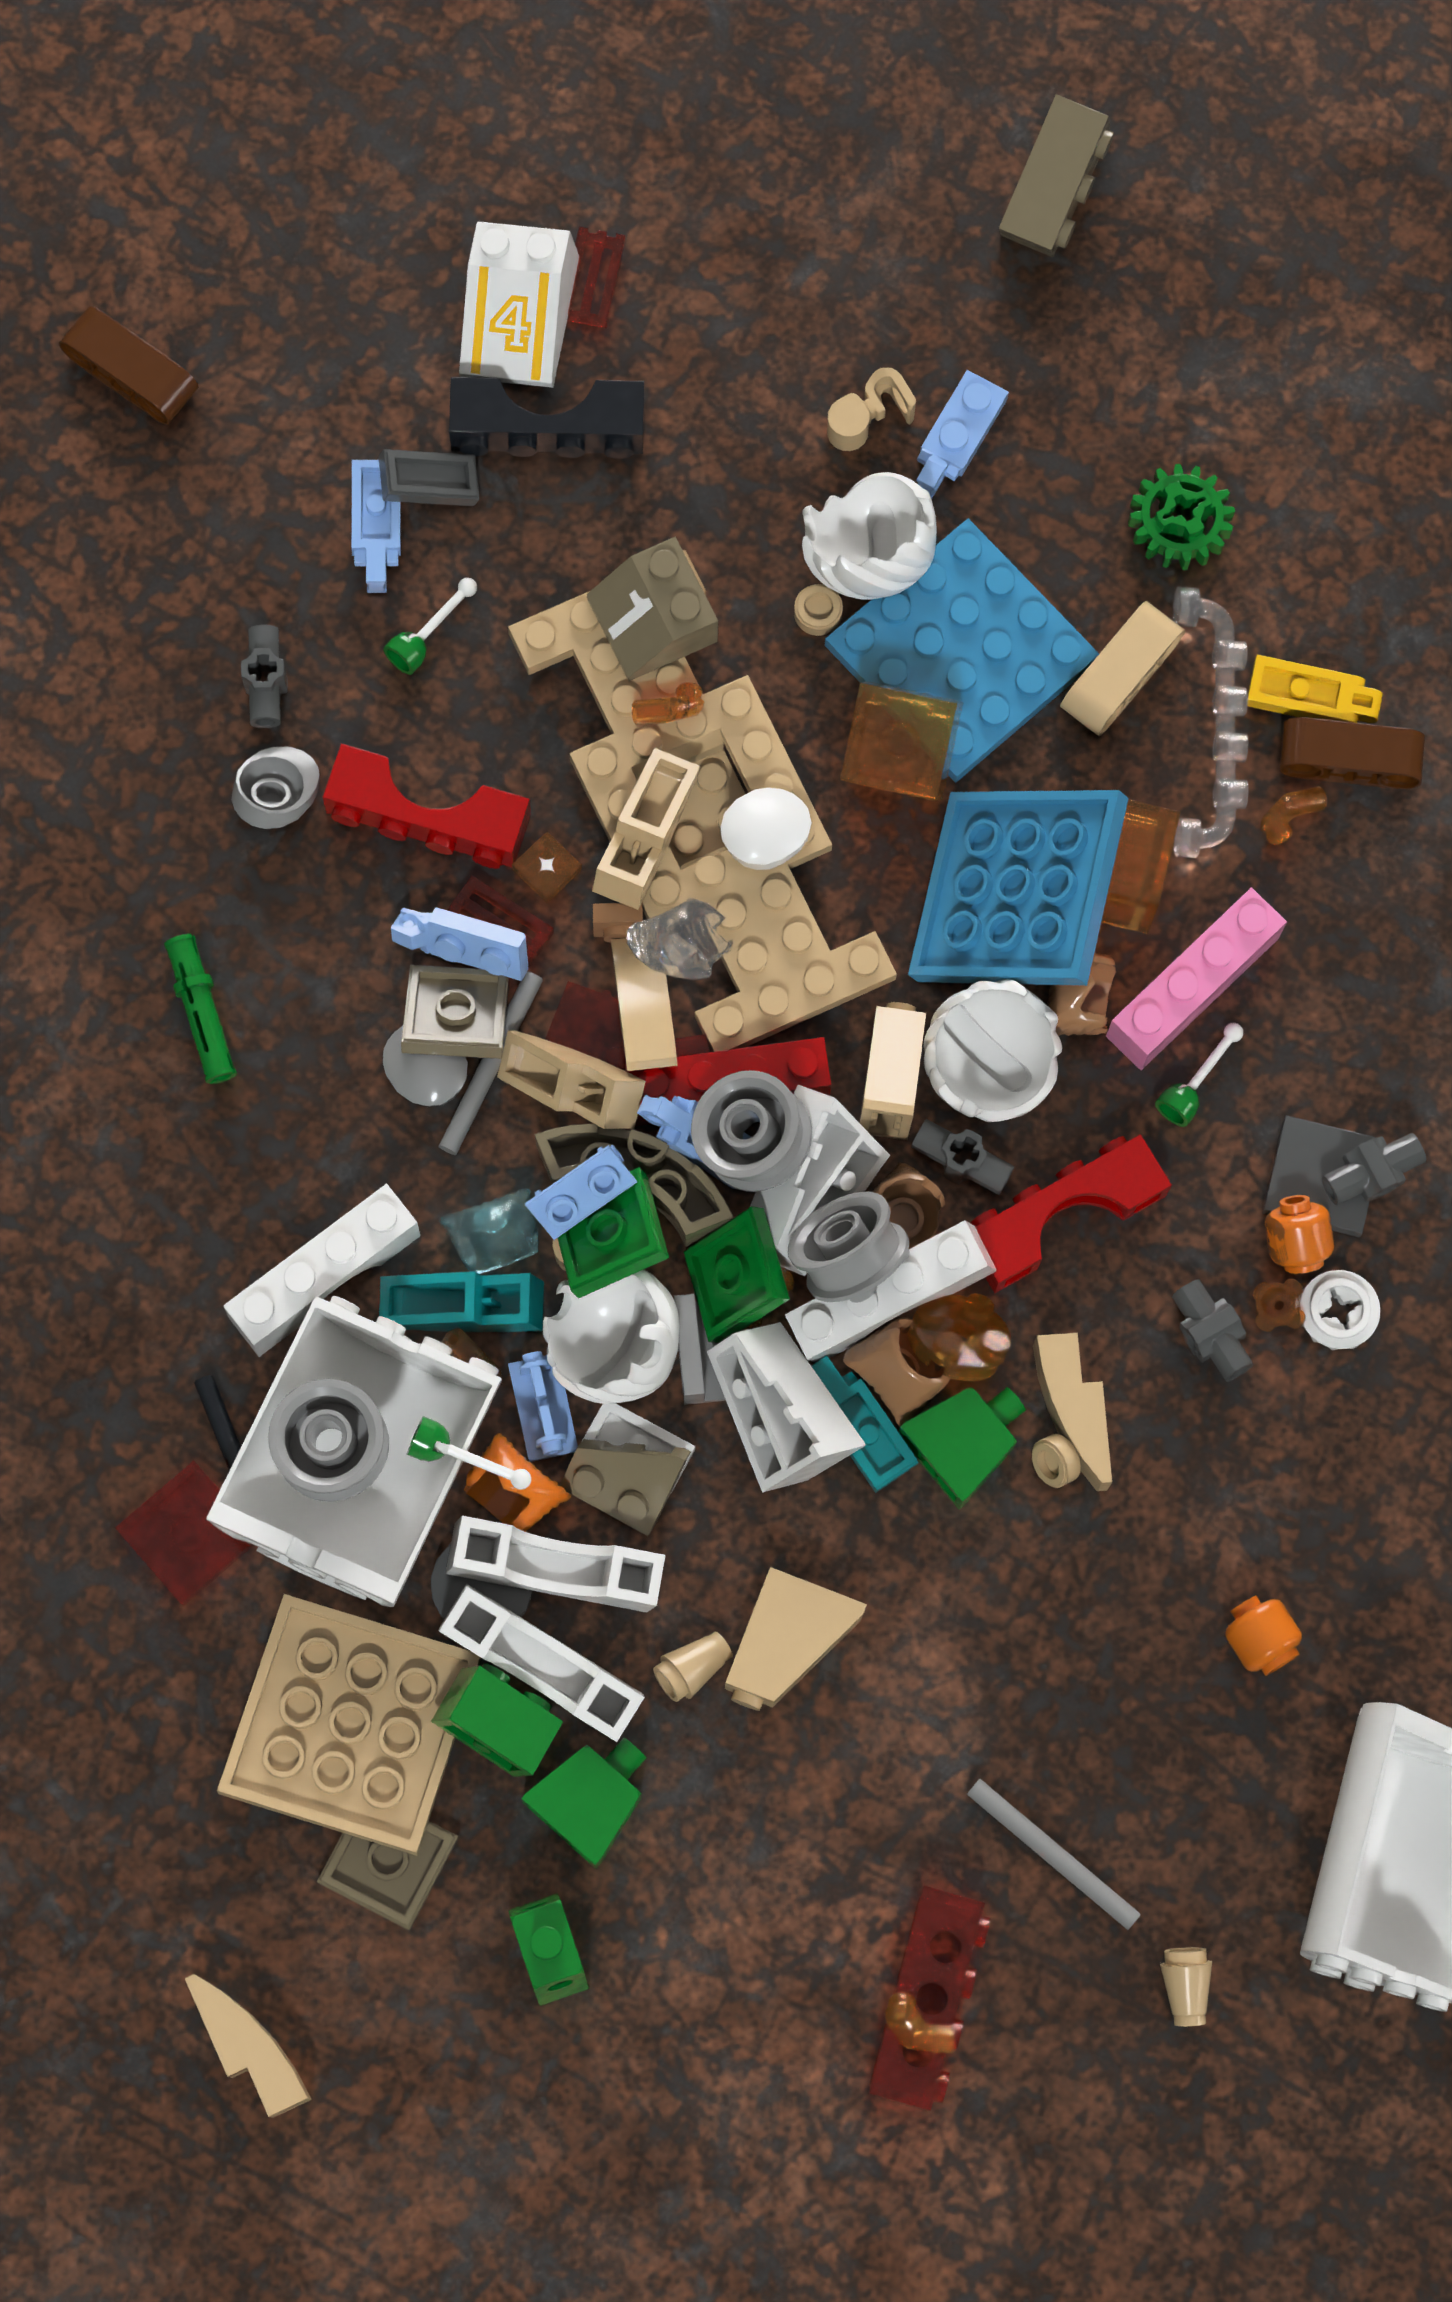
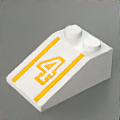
M477 222L467 270L459 368L460 377L499 378L504 383L554 387L580 259L570 231Z

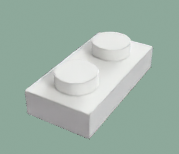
M616 1403L602 1404L583 1438L607 1441L617 1446L625 1443L645 1444L646 1451L671 1453L675 1447L685 1448L691 1451L677 1482L696 1447Z

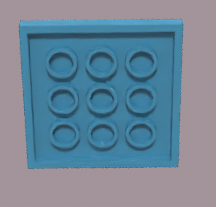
M969 518L936 545L933 561L926 573L918 581L893 596L871 599L826 637L824 645L955 783L1077 680L1099 655L1092 645Z
M1120 790L950 792L908 975L917 982L976 983L978 981L996 982L1003 979H1011L1019 984L1087 986L1129 798Z

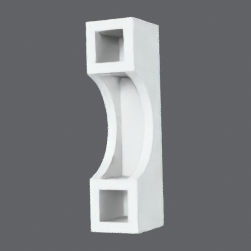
M386 1183L223 1305L231 1322L258 1357H260L300 1327L315 1296L324 1299L352 1277L369 1268L383 1265L419 1238L421 1235L418 1222Z
M964 1220L909 1249L908 1258L900 1264L890 1277L877 1286L875 1293L862 1302L854 1303L850 1299L840 1302H824L815 1298L785 1314L806 1359L816 1363L825 1356L831 1358L865 1339L871 1332L893 1318L931 1300L954 1294L996 1272L997 1269L975 1226Z
M461 1516L454 1525L446 1574L648 1612L657 1606L665 1555L617 1545L598 1546L559 1541L524 1532L513 1525Z
M468 1584L465 1585L439 1627V1632L484 1660L493 1663L565 1708L572 1715L616 1742L645 1698L637 1689Z

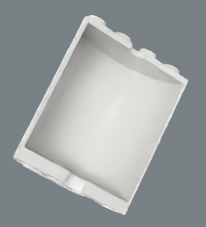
M315 1296L206 1519L232 1538L258 1546L257 1552L301 1574L360 1599L366 1600L368 1597L382 1606L394 1607L463 1463L462 1460L448 1454L432 1462L421 1461L407 1455L417 1426L422 1416L437 1421L448 1431L451 1445L468 1451L499 1388L502 1378L497 1376L499 1370L495 1366L481 1359L471 1357L469 1363H466L451 1356L452 1349L436 1339L424 1337L421 1344L413 1342L404 1335L406 1328L395 1321L378 1316L377 1321L374 1322L358 1315L360 1308L343 1298L332 1296L330 1302ZM314 1380H341L355 1385L364 1391L376 1405L388 1430L389 1452L382 1472L366 1490L346 1500L333 1502L319 1501L296 1491L278 1470L270 1453L268 1433L276 1408L291 1391ZM337 1429L324 1430L317 1437L316 1449L324 1452L334 1450L341 1442L342 1432Z
M1383 1702L1365 1703L1362 1709H1360L1300 1954L1312 1961L1310 1971L1338 1979H1341L1343 1973L1345 1974L1344 1984L1366 1991L1374 1992L1375 1986H1384V1992L1396 1996L1414 1999L1415 1995H1418L1416 2004L1447 2012L1449 2003H1452V1728L1399 1704Z

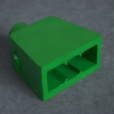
M969 1387L900 1426L899 1434L917 1460L959 1510L971 1499L1014 1449L1017 1441L1006 1426L1023 1414L1026 1409L1017 1395L1008 1387L987 1403H985L975 1389Z
M625 1737L605 1759L586 1745L526 1792L521 1798L522 1803L590 1865L597 1869L642 1798V1793L628 1779L647 1757Z
M558 1893L508 1910L540 2006L589 1989Z

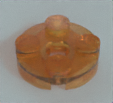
M976 1293L970 1294L967 1297L951 1294L931 1300L917 1307L908 1330V1341L917 1358L927 1366H929L932 1360L936 1364L945 1367L943 1375L961 1381H979L991 1377L996 1373L998 1366L1003 1364L1011 1345V1335L1006 1323L994 1312L995 1305L988 1297ZM959 1335L965 1337L968 1341H963Z

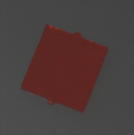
M568 981L545 1040L577 1050L622 1069L626 1060L618 999L611 997L609 990H604L600 993Z

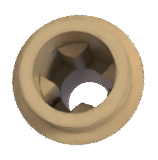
M715 1631L709 1636L662 1655L660 1658L661 1663L656 1665L653 1671L665 1693L673 1701L678 1702L683 1697L691 1699L725 1662L733 1657V1654L725 1639Z
M1186 1947L1165 1950V1962L1161 1963L1160 1967L1172 2015H1174V2025L1187 2027L1206 2024L1205 2014L1207 2013L1212 1961L1207 1960L1206 1948Z

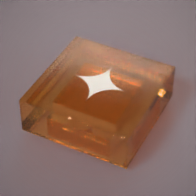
M546 832L512 864V870L548 903L582 870V864Z

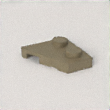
M583 1439L577 1447L559 1486L564 1487L566 1492L648 1536L655 1527L691 1451L675 1447L671 1453L646 1451L645 1444L625 1443L617 1446L607 1441Z

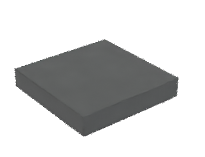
M1285 1115L1262 1214L1268 1215L1269 1212L1280 1207L1279 1201L1285 1197L1305 1195L1310 1198V1202L1321 1204L1327 1208L1331 1218L1332 1231L1360 1237L1363 1233L1370 1201L1365 1202L1362 1194L1339 1205L1333 1204L1324 1189L1322 1176L1344 1166L1345 1163L1342 1159L1344 1154L1353 1150L1358 1145L1377 1137Z

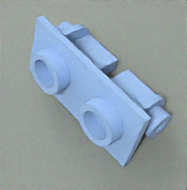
M613 1144L605 1148L599 1147L597 1149L598 1153L545 1190H537L535 1197L525 1203L526 1207L554 1240L637 1183V1180L622 1163L624 1159Z
M541 1351L531 1352L523 1355L522 1361L508 1363L529 1462L574 1453L578 1444L566 1389L553 1376L552 1367L547 1362V1355L543 1356Z

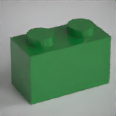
M489 1664L462 1668L431 1722L513 1777L533 1775L563 1721L549 1712L552 1706L540 1696L527 1691L522 1694L508 1685L510 1677L500 1669Z

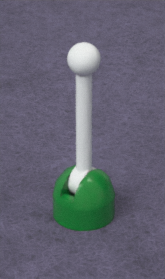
M463 578L458 584V591L417 634L408 631L394 636L383 648L388 660L401 672L412 675L426 658V644L424 640L465 597H471L476 593V582L472 578Z
M1238 1023L1226 1025L1223 1039L1187 1085L1182 1083L1172 1084L1162 1092L1155 1101V1107L1163 1117L1180 1127H1186L1191 1122L1200 1106L1199 1097L1195 1090L1231 1043L1238 1042L1243 1037V1028Z
M422 1416L407 1451V1455L427 1462L437 1461L445 1454H448L511 1480V1484L516 1489H526L531 1483V1475L525 1469L514 1471L451 1445L446 1428L437 1421Z

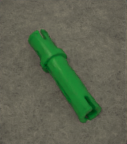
M182 934L167 940L164 946L168 952L176 983L173 985L175 996L182 999L205 1074V1081L207 1084H217L230 1080L237 1075V1071L234 1068L223 1027L220 1023L210 990L214 987L212 976L205 973L195 935Z

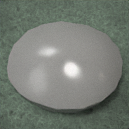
M289 746L270 747L257 752L247 759L237 771L231 799L234 810L241 819L251 826L263 829L281 828L298 820L313 804L317 796L320 783L318 766L314 759L306 752Z
M403 1026L396 1030L387 1040L383 1050L385 1074L395 1090L410 1102L428 1107L442 1106L453 1100L463 1089L467 1078L468 1062L466 1057L402 1053L401 1039Z

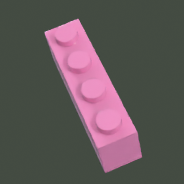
M1251 887L1111 1021L1106 1037L1134 1065L1142 1070L1279 939L1287 921Z

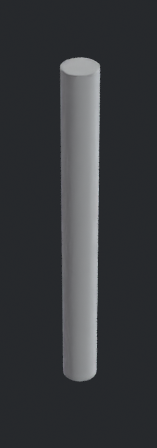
M527 971L507 1007L503 1049L508 1030H519L543 982L541 977ZM482 1058L439 1144V1148L445 1152L457 1155L499 1070L501 1059Z
M979 1779L967 1793L977 1804L1127 1930L1139 1918L1141 1914L984 1781Z

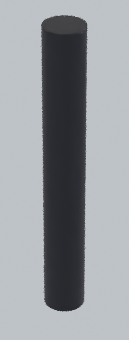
M207 1375L196 1380L194 1384L227 1468L230 1471L241 1445L213 1375Z

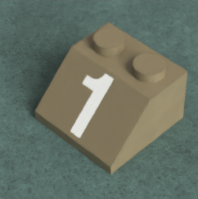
M676 536L630 556L587 593V600L628 681L712 645L718 640V619Z

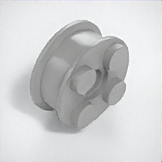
M749 1070L723 1077L703 1094L692 1117L691 1136L693 1146L699 1158L722 1181L739 1190L756 1192L781 1185L799 1170L811 1146L812 1125L803 1103L782 1081L770 1074ZM760 1122L758 1132L749 1139H743L744 1131L752 1123Z
M856 1192L837 1198L812 1213L794 1232L788 1245V1257L797 1269L808 1273L807 1287L816 1299L824 1302H840L849 1299L854 1303L862 1302L875 1293L877 1286L890 1277L900 1264L908 1258L910 1253L908 1249V1235L900 1225L890 1222V1206L882 1195L874 1192Z
M319 1379L297 1387L280 1402L269 1426V1449L276 1467L296 1491L315 1500L341 1501L360 1494L378 1478L388 1457L389 1435L382 1415L372 1399L364 1391L345 1381ZM327 1429L341 1431V1442L334 1450L324 1452L316 1449V1440L321 1432Z

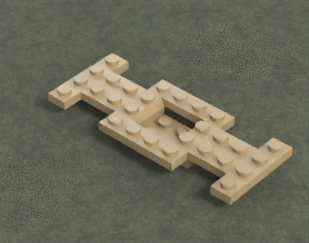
M683 550V552H684V554H685V556H686V558H687V560H688V562H689V564H690V566H691V568H692V570H693V572H694V574H695V576H696V578H697V580H698V582H699L701 588L703 589V591H704V593H705V595H706V590H705V588H704V586H703V584H702V582H701V580H700V578H699V576H698V574H697V572H696V570H695V568H694V566H693V564H692V562H691V560H690V558H689V556H688L686 550ZM589 592L508 626L510 638L528 675L574 656L612 734L569 753L570 761L609 842L615 834L617 821L654 748L700 766L688 801L642 904L643 912L652 930L695 912L697 918L701 916L738 992L695 1011V1019L711 1052L745 1048L896 980L897 973L876 931L830 951L790 869L832 851V843L748 675L703 694L686 658L682 657L628 681L587 600V593ZM724 744L748 793L762 788L783 789L793 793L807 806L812 822L807 842L800 852L784 864L767 870H755L744 867L733 858L723 843L720 827L724 813L736 799L745 795L724 751Z

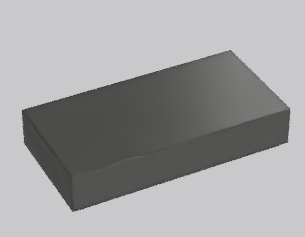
M383 449L378 456L383 501L474 506L480 500L475 455Z

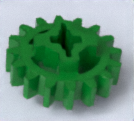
M1175 464L1171 476H1167L1165 471L1159 468L1155 472L1154 483L1143 479L1139 487L1141 495H1133L1130 508L1135 512L1130 513L1128 527L1139 528L1135 532L1133 542L1135 545L1143 543L1149 545L1145 555L1147 559H1151L1157 553L1162 555V567L1164 568L1169 567L1172 559L1179 560L1182 570H1188L1192 558H1195L1200 565L1204 566L1208 562L1209 551L1219 555L1225 544L1222 539L1230 538L1233 526L1228 522L1233 519L1235 507L1223 506L1228 501L1230 492L1228 489L1216 492L1214 487L1218 477L1215 475L1208 477L1205 481L1199 478L1201 473L1199 466H1195L1191 474L1187 475L1183 473L1181 464ZM1158 498L1160 510L1156 512L1155 517L1150 518V507ZM1212 516L1213 526L1205 536L1203 533L1205 528L1203 523L1207 522L1208 517Z

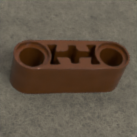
M89 306L59 342L61 350L74 363L165 425H168L199 388L196 380L183 367L93 306Z
M1307 717L1291 718L1283 723L1280 772L1286 776L1300 779L1393 789L1416 788L1422 783L1425 735L1420 731L1409 728Z

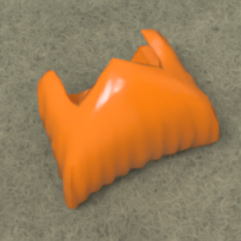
M501 1433L493 1437L491 1444L486 1447L485 1452H482L481 1457L514 1471L517 1469L527 1470L531 1475L530 1485L526 1489H516L511 1484V1480L474 1466L467 1474L466 1486L464 1488L466 1494L486 1508L503 1524L513 1525L524 1532L539 1522L544 1515L549 1514L552 1508L558 1507L560 1503L568 1501L572 1494L566 1492L564 1487L558 1486L556 1481H552L549 1476L543 1475L541 1470L536 1469L535 1465L527 1461L526 1457L522 1456L519 1450L515 1449L513 1444L508 1442L507 1438Z

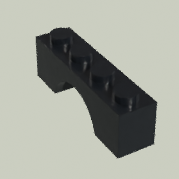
M451 377L449 416L451 450L475 456L485 455L488 451H505L518 457L533 456L537 452H556L559 456L566 458L581 457L585 453H604L610 458L625 459L633 454H643L644 381L596 380L587 397L576 407L560 414L541 415L529 412L515 404L506 394L499 378Z

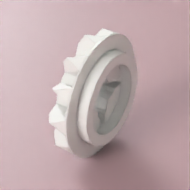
M1332 1270L1316 1276L1306 1286L1298 1304L1300 1307L1301 1326L1305 1327L1313 1342L1327 1346L1332 1351L1354 1349L1364 1343L1374 1333L1380 1319V1303L1373 1287L1363 1277L1346 1270ZM1332 1294L1334 1299L1337 1298L1340 1305L1349 1304L1351 1306L1358 1304L1346 1315L1347 1324L1345 1327L1343 1324H1340L1337 1317L1321 1318L1332 1306Z

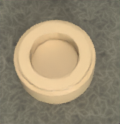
M814 584L804 588L796 597L794 618L797 625L804 632L815 636L826 635L834 631L841 622L843 603L836 591L823 584Z
M1051 1434L1034 1444L1032 1449L1033 1466L1038 1476L1046 1484L1054 1488H1060L1078 1478L1081 1469L1080 1459L1076 1449L1067 1438L1060 1434Z

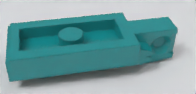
M825 1356L811 1366L866 1444V1446L851 1454L850 1457L875 1493L918 1465L917 1458L861 1378L858 1380L852 1371L842 1377L828 1356Z

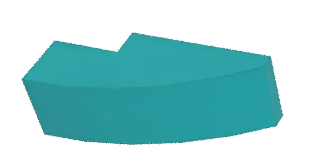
M472 1271L380 1276L379 1316L395 1321L405 1327L406 1330L442 1332L543 1331L544 1281L531 1273L482 1276Z

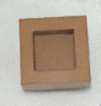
M622 903L593 904L594 937H603L604 941L611 943V939L643 936V904L641 903L639 910Z

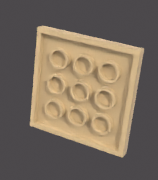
M284 1594L217 1789L218 1794L417 1856L455 1741V1737L432 1723L431 1720L462 1668L479 1666L481 1657L466 1649Z

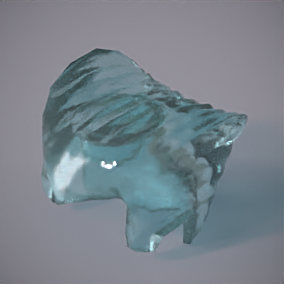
M528 1188L518 1189L517 1192H511L509 1195L495 1198L490 1202L474 1205L462 1211H455L453 1214L448 1213L439 1218L441 1227L446 1230L452 1244L455 1246L456 1252L470 1272L475 1271L480 1274L505 1267L535 1255L539 1251V1230L536 1227V1219L525 1205L531 1199V1191Z

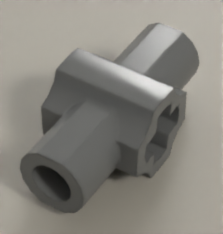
M256 625L248 629L249 657L241 661V676L246 694H249L251 726L273 728L281 725L280 696L288 692V678L284 660L280 658L278 627ZM262 672H271L268 674V681H258L261 679Z
M928 1119L922 1124L911 1146L916 1151L941 1163L944 1169V1177L949 1181L959 1185L963 1181L972 1180L998 1195L1001 1194L1015 1167L984 1150L982 1136L976 1132L966 1129L962 1133L954 1134ZM963 1149L969 1150L972 1153L970 1160L967 1159L963 1165L957 1164L954 1161L956 1154L959 1155Z
M1413 1133L1389 1144H1386L1383 1136L1373 1138L1344 1154L1342 1159L1345 1165L1323 1175L1322 1183L1330 1200L1335 1205H1339L1362 1194L1365 1202L1378 1199L1404 1184L1406 1178L1403 1173L1425 1163L1427 1160L1426 1154L1420 1141Z
M1200 1279L1186 1284L1173 1294V1300L1186 1319L1180 1322L1179 1328L1187 1346L1201 1363L1211 1358L1226 1382L1234 1380L1252 1368L1254 1364L1240 1343L1241 1340L1245 1339L1246 1332L1240 1317L1232 1305L1228 1304L1224 1298L1214 1303Z

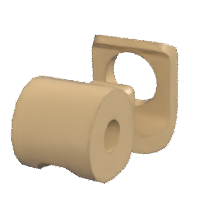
M880 368L876 370L866 383L864 401L857 394L850 393L831 405L828 411L827 436L835 448L842 451H853L865 444L871 420L875 418L879 421L885 418V408L881 398L883 393H889L892 396L907 424L910 425L913 422L916 399L897 370L893 368Z

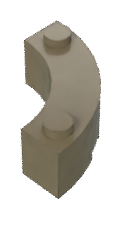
M596 1124L569 1125L534 1134L536 1147L551 1185L598 1153L597 1149L599 1147L605 1148L613 1144L623 1157L624 1162L622 1163L629 1171L640 1167L647 1174L656 1209L671 1222L680 1235L685 1247L694 1245L733 1219L724 1198L701 1168L696 1164H692L677 1151L670 1149L667 1143L651 1135L631 1129V1131L603 1129Z

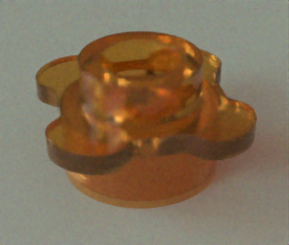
M1288 1279L1284 1284L1262 1282L1255 1287L1253 1296L1256 1299V1308L1259 1313L1256 1317V1324L1261 1330L1271 1332L1277 1326L1286 1325L1292 1329H1297L1304 1324L1306 1315L1300 1306V1296L1303 1294L1301 1283L1295 1279ZM1278 1301H1283L1284 1307L1281 1310L1275 1308V1304Z

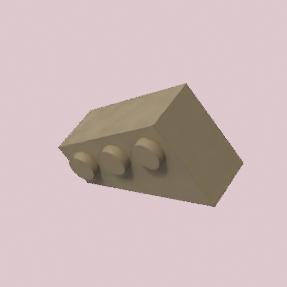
M1055 95L999 226L1001 236L1050 257H1054L1058 246L1064 249L1067 247L1076 222L1071 220L1078 203L1085 204L1095 181V177L1091 175L1099 158L1104 160L1114 137L1108 115L1060 95Z

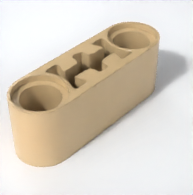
M1148 601L1143 602L1074 683L1061 702L1060 707L1096 735L1101 736L1172 653L1182 639L1185 629Z

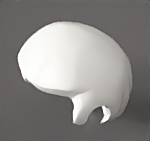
M891 472L875 473L857 482L845 497L839 498L831 495L825 502L821 512L813 508L812 505L806 506L803 509L805 536H803L802 548L805 562L813 575L821 583L844 596L856 599H879L893 596L918 581L926 573L933 561L937 533L933 503L929 492L907 477Z
M1003 979L996 982L978 981L967 990L952 995L934 1013L924 1038V1068L930 1078L933 1089L939 1097L955 1110L968 1117H977L986 1122L1009 1120L1030 1112L1047 1097L1057 1079L1058 1062L1056 1057L1062 1052V1043L1056 1033L1058 1016L1040 998L1011 979Z
M641 1270L578 1299L571 1292L568 1280L561 1281L556 1290V1295L564 1293L561 1309L556 1315L544 1317L543 1337L548 1343L547 1362L552 1367V1373L556 1380L574 1395L602 1404L633 1401L653 1393L663 1385L670 1375L677 1356L680 1332L678 1310L667 1288L654 1275L646 1270Z

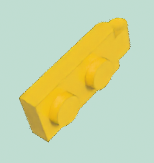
M1257 654L1245 706L1294 717L1354 723L1358 721L1376 723L1379 717L1383 693L1377 689L1364 687L1366 680L1360 676Z

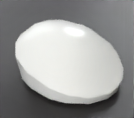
M776 788L755 789L736 799L724 813L720 827L721 837L733 858L744 867L755 870H767L784 864L800 852L807 842L812 822L807 806L793 793Z

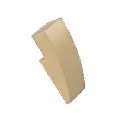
M654 748L617 821L615 834L597 867L592 892L639 910L688 801L700 770L699 765Z
M660 934L611 939L613 969L627 1071L678 1066Z
M508 1030L497 1078L555 1111H573L603 1129L635 1128L637 1112L646 1082L600 1059L516 1030Z
M1078 1333L1037 1335L1033 1344L1037 1376L1058 1434L1067 1438L1076 1449L1080 1459V1471L1095 1490L1107 1491L1112 1484L1103 1381L1082 1383Z
M193 1974L185 1978L227 2077L234 2078L249 2071L268 2117L274 2118L312 2100L291 2061L277 2041L252 2014L225 1992L201 1977Z

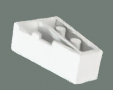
M797 1085L794 1095L805 1106L812 1125V1141L808 1155L799 1170L787 1181L768 1190L756 1191L751 1206L764 1208L780 1266L805 1276L807 1272L797 1269L788 1257V1245L794 1232L805 1219L825 1204L848 1194L865 1192L890 1154L836 1098Z
M781 1322L736 1332L707 1351L762 1492L808 1481L866 1446Z

